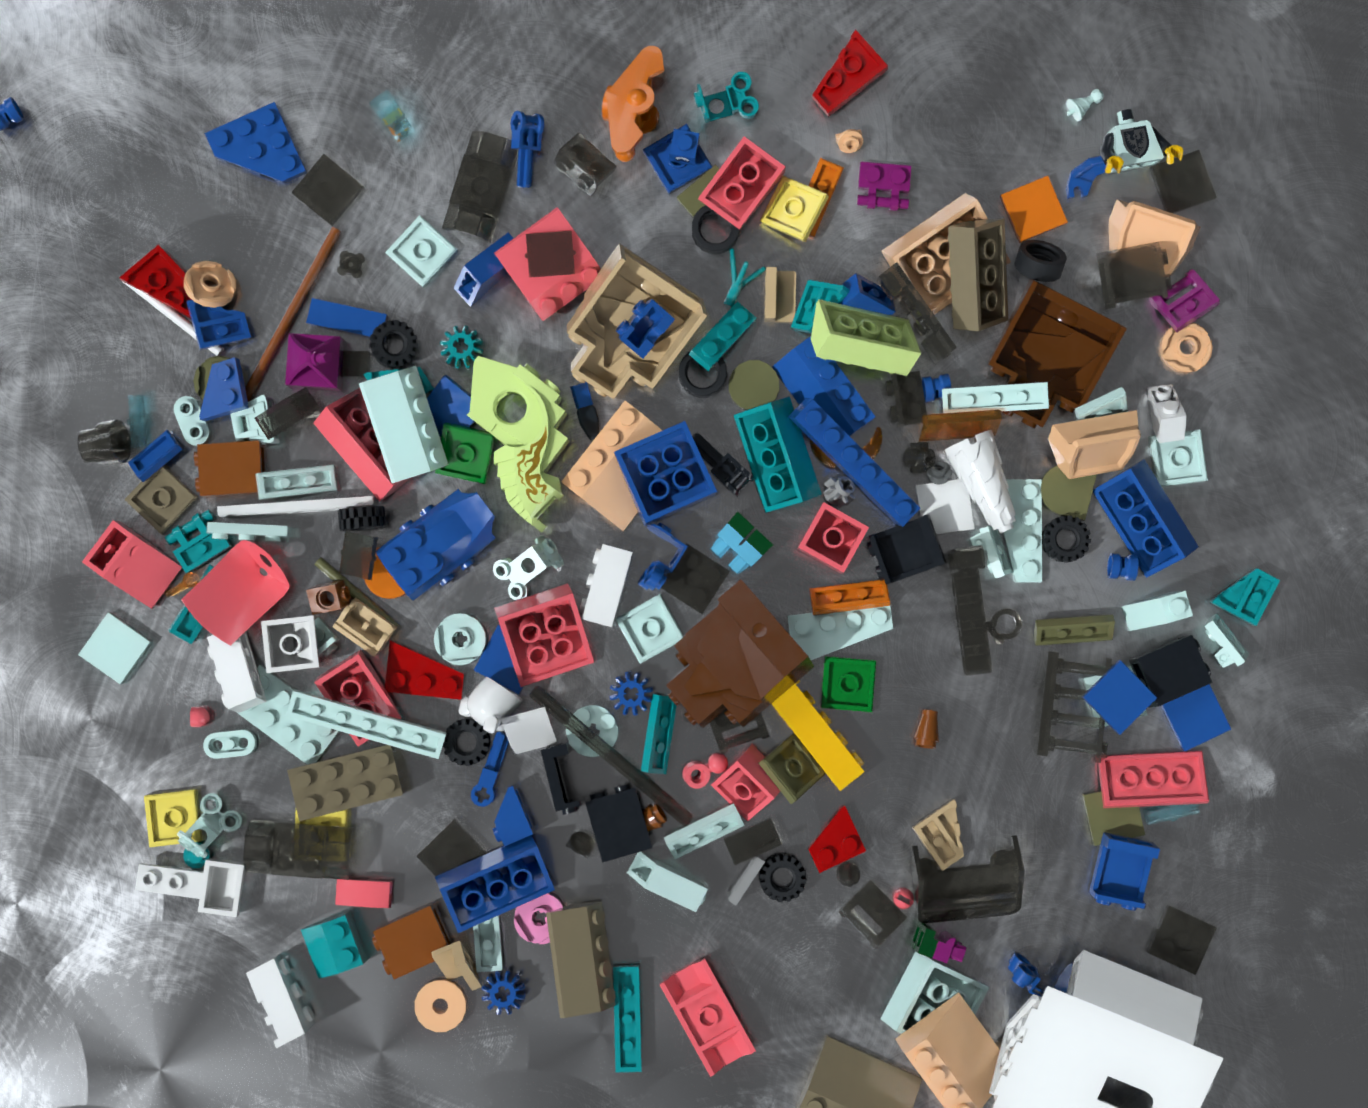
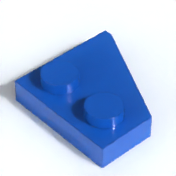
M234 357L212 364L199 415L200 420L205 422L249 408L240 359Z

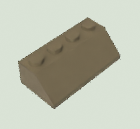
M1005 219L966 221L948 226L953 329L981 331L1008 321Z
M602 902L575 903L546 912L560 1018L601 1012L616 1006Z

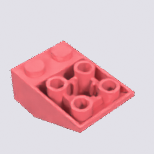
M115 520L110 523L82 561V563L101 577L151 609L154 608L182 570L180 564L127 525Z

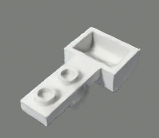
M209 858L205 860L204 871H196L180 866L167 867L140 863L135 890L199 899L198 912L238 917L246 863Z

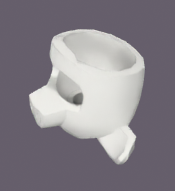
M485 677L468 698L465 696L461 700L458 712L461 716H471L488 733L504 731L500 719L509 717L522 703L523 699L489 677Z

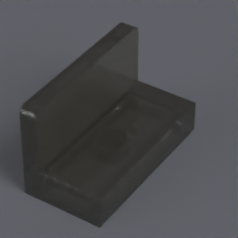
M771 818L723 838L734 865L782 845Z

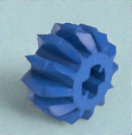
M625 672L627 682L624 683L622 678L618 676L616 681L621 686H610L611 690L618 691V694L610 696V700L619 698L620 702L615 704L614 708L617 710L622 704L625 705L624 715H627L629 707H632L634 716L638 715L636 706L639 705L643 711H646L647 707L642 703V700L652 701L651 697L644 695L645 693L652 692L653 688H643V685L648 683V678L643 679L641 683L637 682L640 677L638 672L634 676V681H631L630 673ZM627 687L630 689L637 688L639 693H636V695L639 696L636 700L633 698L627 700L624 695L627 692L624 691Z
M511 970L506 971L505 977L502 976L501 971H496V979L489 975L486 980L490 985L485 984L482 986V990L488 992V994L482 997V1000H491L487 1007L489 1010L493 1009L495 1005L498 1006L496 1011L498 1015L502 1013L503 1007H505L507 1014L512 1013V1006L519 1009L521 1003L517 999L524 1000L526 994L519 992L526 987L525 983L516 984L520 979V975L517 974L511 979ZM502 986L505 987L504 990L508 988L510 991L506 998H503V994L501 996L498 994Z

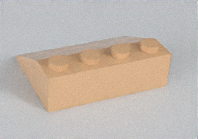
M966 193L881 251L893 273L927 320L952 303L948 226L966 221L988 219L978 199ZM1006 253V265H1007V264H1009L1011 261H1010V259H1009V257H1008V255H1007V253Z
M624 401L561 483L624 531L637 515L638 510L614 452L663 430L627 401Z
M959 992L895 1038L906 1057L944 1108H983L992 1096L989 1091L1000 1049Z

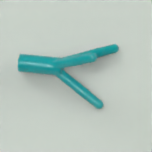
M734 248L730 249L732 285L724 301V304L731 307L734 305L741 288L766 270V267L763 266L743 280L749 265L746 261L737 277Z

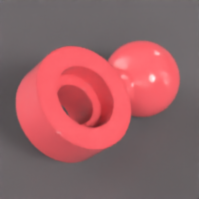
M714 753L709 757L706 764L700 761H692L684 767L683 779L692 788H702L709 782L710 773L719 774L727 769L728 760L725 755ZM698 770V774L692 777V772Z

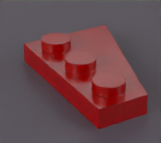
M855 29L850 41L841 50L838 59L812 94V99L829 117L888 70V65Z
M159 245L119 277L124 283L191 319L186 302L192 299L184 289L186 273Z
M390 640L385 689L387 692L462 700L465 680L464 673Z

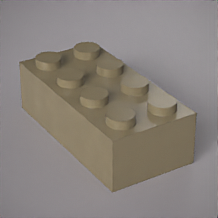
M383 745L287 770L299 821L403 795L390 745Z

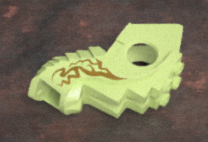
M478 356L474 360L470 412L467 416L504 444L503 447L494 451V464L498 466L497 476L501 481V490L505 492L510 506L532 526L543 532L547 526L540 522L538 517L556 498L560 501L564 496L559 478L547 474L570 442L566 436L557 430L567 416L566 411L558 406L562 400L559 395L561 391L548 379L545 382L541 381L538 372L527 363L524 367L519 365L516 368ZM510 394H520L527 404L524 417L514 423L501 420L497 415V406L500 400Z

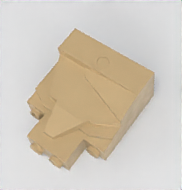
M619 243L585 292L584 300L567 324L568 337L578 345L584 344L571 362L573 377L581 383L587 382L594 386L593 389L603 397L608 395L612 399L617 396L631 375L633 380L643 387L647 385L653 389L707 317L704 300ZM653 299L675 320L665 333L658 337L653 348L642 359L619 339L616 329L624 320L628 321L634 314L632 309L640 300L646 303L648 300Z

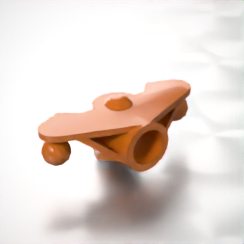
M647 46L642 49L617 81L607 87L604 94L602 118L604 121H609L611 146L618 160L622 162H629L634 158L635 147L643 138V134L651 132L659 123V112L653 105L655 95L652 89V80L655 76L664 72L662 52L656 46Z

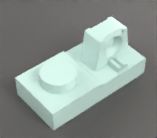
M991 526L979 529L980 533L971 537L970 540L975 552L987 551L989 571L994 574L995 578L1013 573L998 529L993 531Z
M1217 613L1210 617L1205 624L1206 634L1213 642L1217 641L1222 646L1214 655L1216 660L1223 668L1233 663H1236L1237 666L1244 663L1249 655L1247 650Z

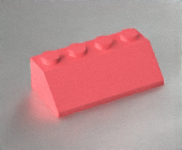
M360 388L326 406L313 424L379 502L396 492L411 479L408 478L391 483Z

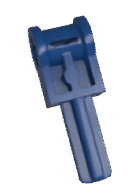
M515 111L510 125L512 130L511 149L518 150L517 186L520 188H531L533 152L541 151L544 118L541 114L535 113L532 116L526 115L522 111Z
M496 732L479 782L471 791V799L477 806H488L496 797L495 786L509 744L506 733ZM483 788H486V793L489 794L490 797H487L482 801L480 800L481 795L478 794L477 791H481Z

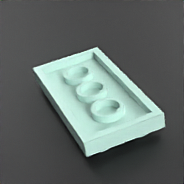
M259 665L257 670L267 702L238 714L307 765L318 762L340 731L286 716L294 688L274 673H266V668L263 665Z

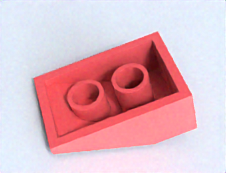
M744 136L698 197V200L740 230L785 173L786 166Z
M361 649L318 676L314 682L324 698L402 719L375 669ZM349 734L358 747L369 740Z

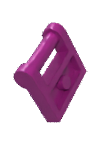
M1193 269L1186 272L1184 278L1160 294L1155 293L1149 297L1152 306L1162 314L1176 332H1179L1220 304V299ZM1192 285L1195 287L1171 304L1167 305L1165 303L1188 286Z

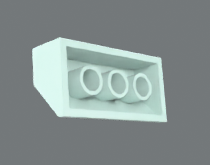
M416 366L359 383L391 483L448 465Z

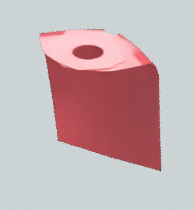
M242 540L181 601L207 631L231 646L286 594L290 585L282 569L270 554L255 543ZM260 554L264 555L271 562L272 567L262 560ZM261 568L267 572V576H263L260 573Z

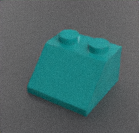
M351 911L301 929L318 979L361 966L368 960Z

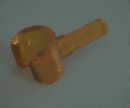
M186 573L182 582L165 592L166 597H170L185 588L193 589L199 581L193 585H188L187 579L193 576L194 573Z

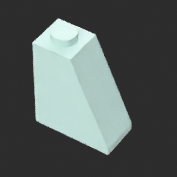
M1186 591L1170 592L1121 606L1129 631L1167 624L1193 616Z
M642 851L637 853L627 872L634 880L653 893L694 912L697 911L699 906L705 901L708 888L699 881Z

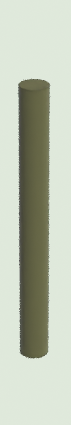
M322 557L316 561L314 565L332 581L344 579L345 586L349 588L350 596L353 599L356 597L398 627L399 624Z

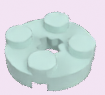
M459 613L446 617L437 627L434 634L436 651L444 660L454 665H466L474 662L482 655L486 647L487 637L484 627L478 619L468 614ZM458 632H462L463 636H467V641L464 642L463 647H459V644L453 641V638L458 636Z
M588 705L578 709L569 718L566 735L570 746L577 753L587 757H597L605 754L614 746L618 737V725L614 716L606 708L598 705ZM591 723L596 724V729L600 730L599 735H594L593 738H589V734L585 732V728L590 727Z

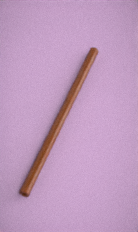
M332 227L251 375L245 387L248 402L252 398L341 233L337 228Z

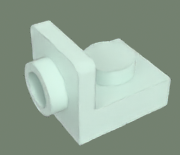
M318 617L315 619L318 657L324 655L327 658L337 650L336 644L340 639Z

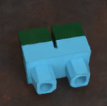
M738 511L717 534L718 539L714 542L711 550L721 558L731 549L737 556L728 566L735 573L740 574L748 566L751 568L773 544L756 529L742 545H739L754 529V526Z

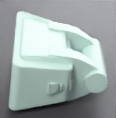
M261 395L248 402V409L230 414L236 442L250 439V441L259 440L262 445L280 443L271 397ZM242 418H246L248 428L246 432H244Z

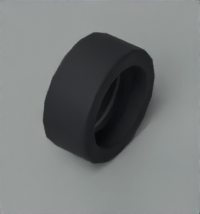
M705 205L695 213L692 221V237L695 244L702 251L710 254L727 252L736 244L740 230L730 223L731 232L725 241L721 243L708 242L702 236L701 224L707 216L717 213Z
M1026 240L1019 247L1014 265L1022 275L1029 279L1040 282H1054L1061 278L1067 256L1062 249L1052 243L1042 240Z
M689 351L682 358L679 365V381L683 389L690 395L698 398H708L717 394L723 388L727 378V366L723 357L715 364L718 369L716 381L709 387L699 388L694 386L688 378L687 370L694 361L689 355Z

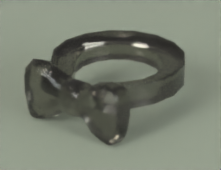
M1001 609L992 616L991 621L985 622L983 626L990 632L996 644L1002 645L1005 642L1004 640L1012 639L1020 633L1022 620L1014 610ZM1003 614L1010 615L1015 621V629L1010 634H999L995 629L998 618Z

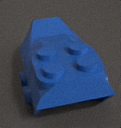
M457 489L435 507L432 504L427 506L420 512L421 517L415 522L409 520L399 528L401 532L376 550V554L382 564L412 601L439 584L442 587L455 578L453 573L460 568L464 571L475 563L473 558L496 539L492 533L495 516L477 492L462 493Z

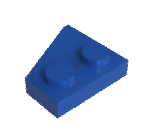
M187 300L186 303L199 350L251 338L244 312L226 310L222 307H205L193 300Z

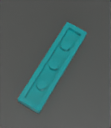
M639 965L613 966V988L616 995V1006H614L615 1072H642Z

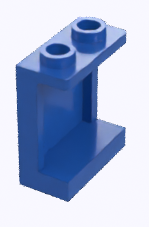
M1103 832L1089 890L1090 894L1096 899L1097 903L1110 906L1111 903H1117L1127 910L1145 909L1146 903L1143 901L1149 872L1153 858L1158 859L1160 848L1153 842Z

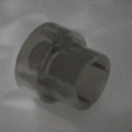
M118 419L99 422L95 428L80 431L78 435V450L86 463L96 462L104 463L105 465L125 463L128 461L131 453L130 436L124 423Z

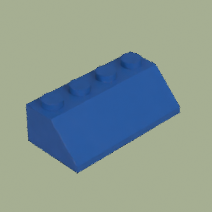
M811 336L772 366L798 405L805 398L813 399L849 436L855 434L876 417L836 361L816 357Z
M1145 459L1093 489L1094 495L1130 553L1138 556L1139 567L1146 578L1186 558L1199 547Z
M531 835L435 876L458 933L555 890L539 849Z

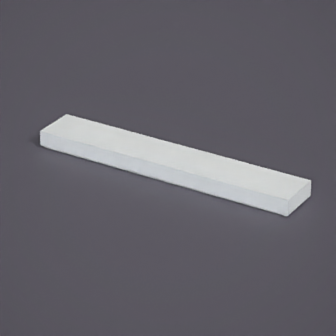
M374 496L217 506V512L219 517L235 518L338 511L343 508L377 506V499Z

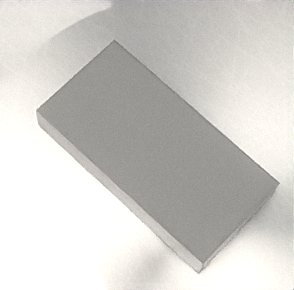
M757 854L754 855L729 893L728 901L734 905L738 904L765 863L763 858Z

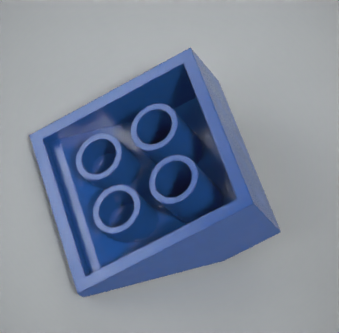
M685 421L614 452L644 526L713 497L717 493Z

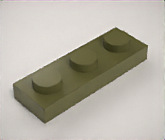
M1111 614L1035 620V645L1113 640L1114 616Z

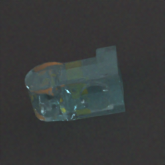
M388 89L369 102L373 111L398 143L415 131Z

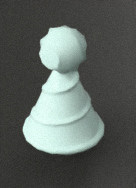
M1094 89L1088 97L1067 99L1066 104L1069 109L1067 115H1073L1076 121H1081L1093 102L1100 103L1103 100V92L1099 89Z

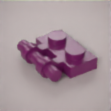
M860 162L858 189L868 190V195H858L857 205L867 206V209L885 207L890 208L891 211L908 209L909 199L899 198V193H909L911 166ZM876 191L891 192L890 198L876 197Z

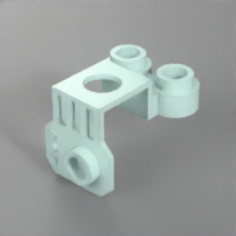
M540 536L535 539V545L531 546L515 560L503 558L494 564V575L500 580L509 579L512 582L508 587V593L513 600L516 601L528 597L531 593L529 583L543 570L550 566L557 569L564 565L563 559L557 552L556 545L551 539ZM525 558H530L535 563V570L531 573L522 564ZM500 566L504 567L505 574L500 571ZM515 587L519 588L520 595L515 592Z
M209 793L202 798L200 809L203 814L188 831L184 833L180 830L177 833L180 838L178 842L197 857L205 858L208 855L205 851L206 848L223 830L225 832H234L242 824V818L238 812L229 810L223 814L220 811L222 800L214 793ZM213 801L215 808L212 810L207 809L206 802ZM232 818L235 822L234 826H227L225 820ZM198 829L205 831L207 834L206 842L198 845L191 838L192 833Z

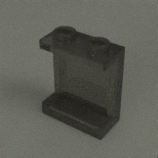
M1159 242L1096 253L1105 309L1116 308L1115 303L1159 295H1162L1163 298L1168 297L1167 290L1172 289L1170 274H1165L1164 265L1168 264L1166 249H1161Z

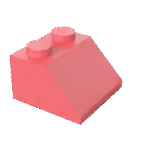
M753 744L711 784L730 805L734 803L738 813L747 822L780 793L778 787L759 765V762L765 756Z

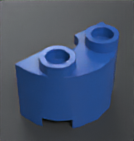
M653 299L648 300L646 303L640 300L633 307L632 312L634 314L628 321L624 320L616 329L619 339L642 359L653 348L658 337L665 333L675 320Z

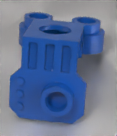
M658 523V525L651 524L647 528L661 539L677 547L678 550L668 566L660 561H653L643 572L638 585L646 590H654L655 588L659 590L667 579V576L663 574L673 572L688 547L671 534L672 530L662 523Z
M1015 952L1010 958L1008 969L1013 973V982L1022 988L1026 986L1028 992L1032 995L1035 994L1042 997L1037 992L1039 991L1043 994L1045 991L1037 986L1041 980L1038 969L1023 955ZM1073 963L1067 965L1053 988L1064 993L1067 992Z

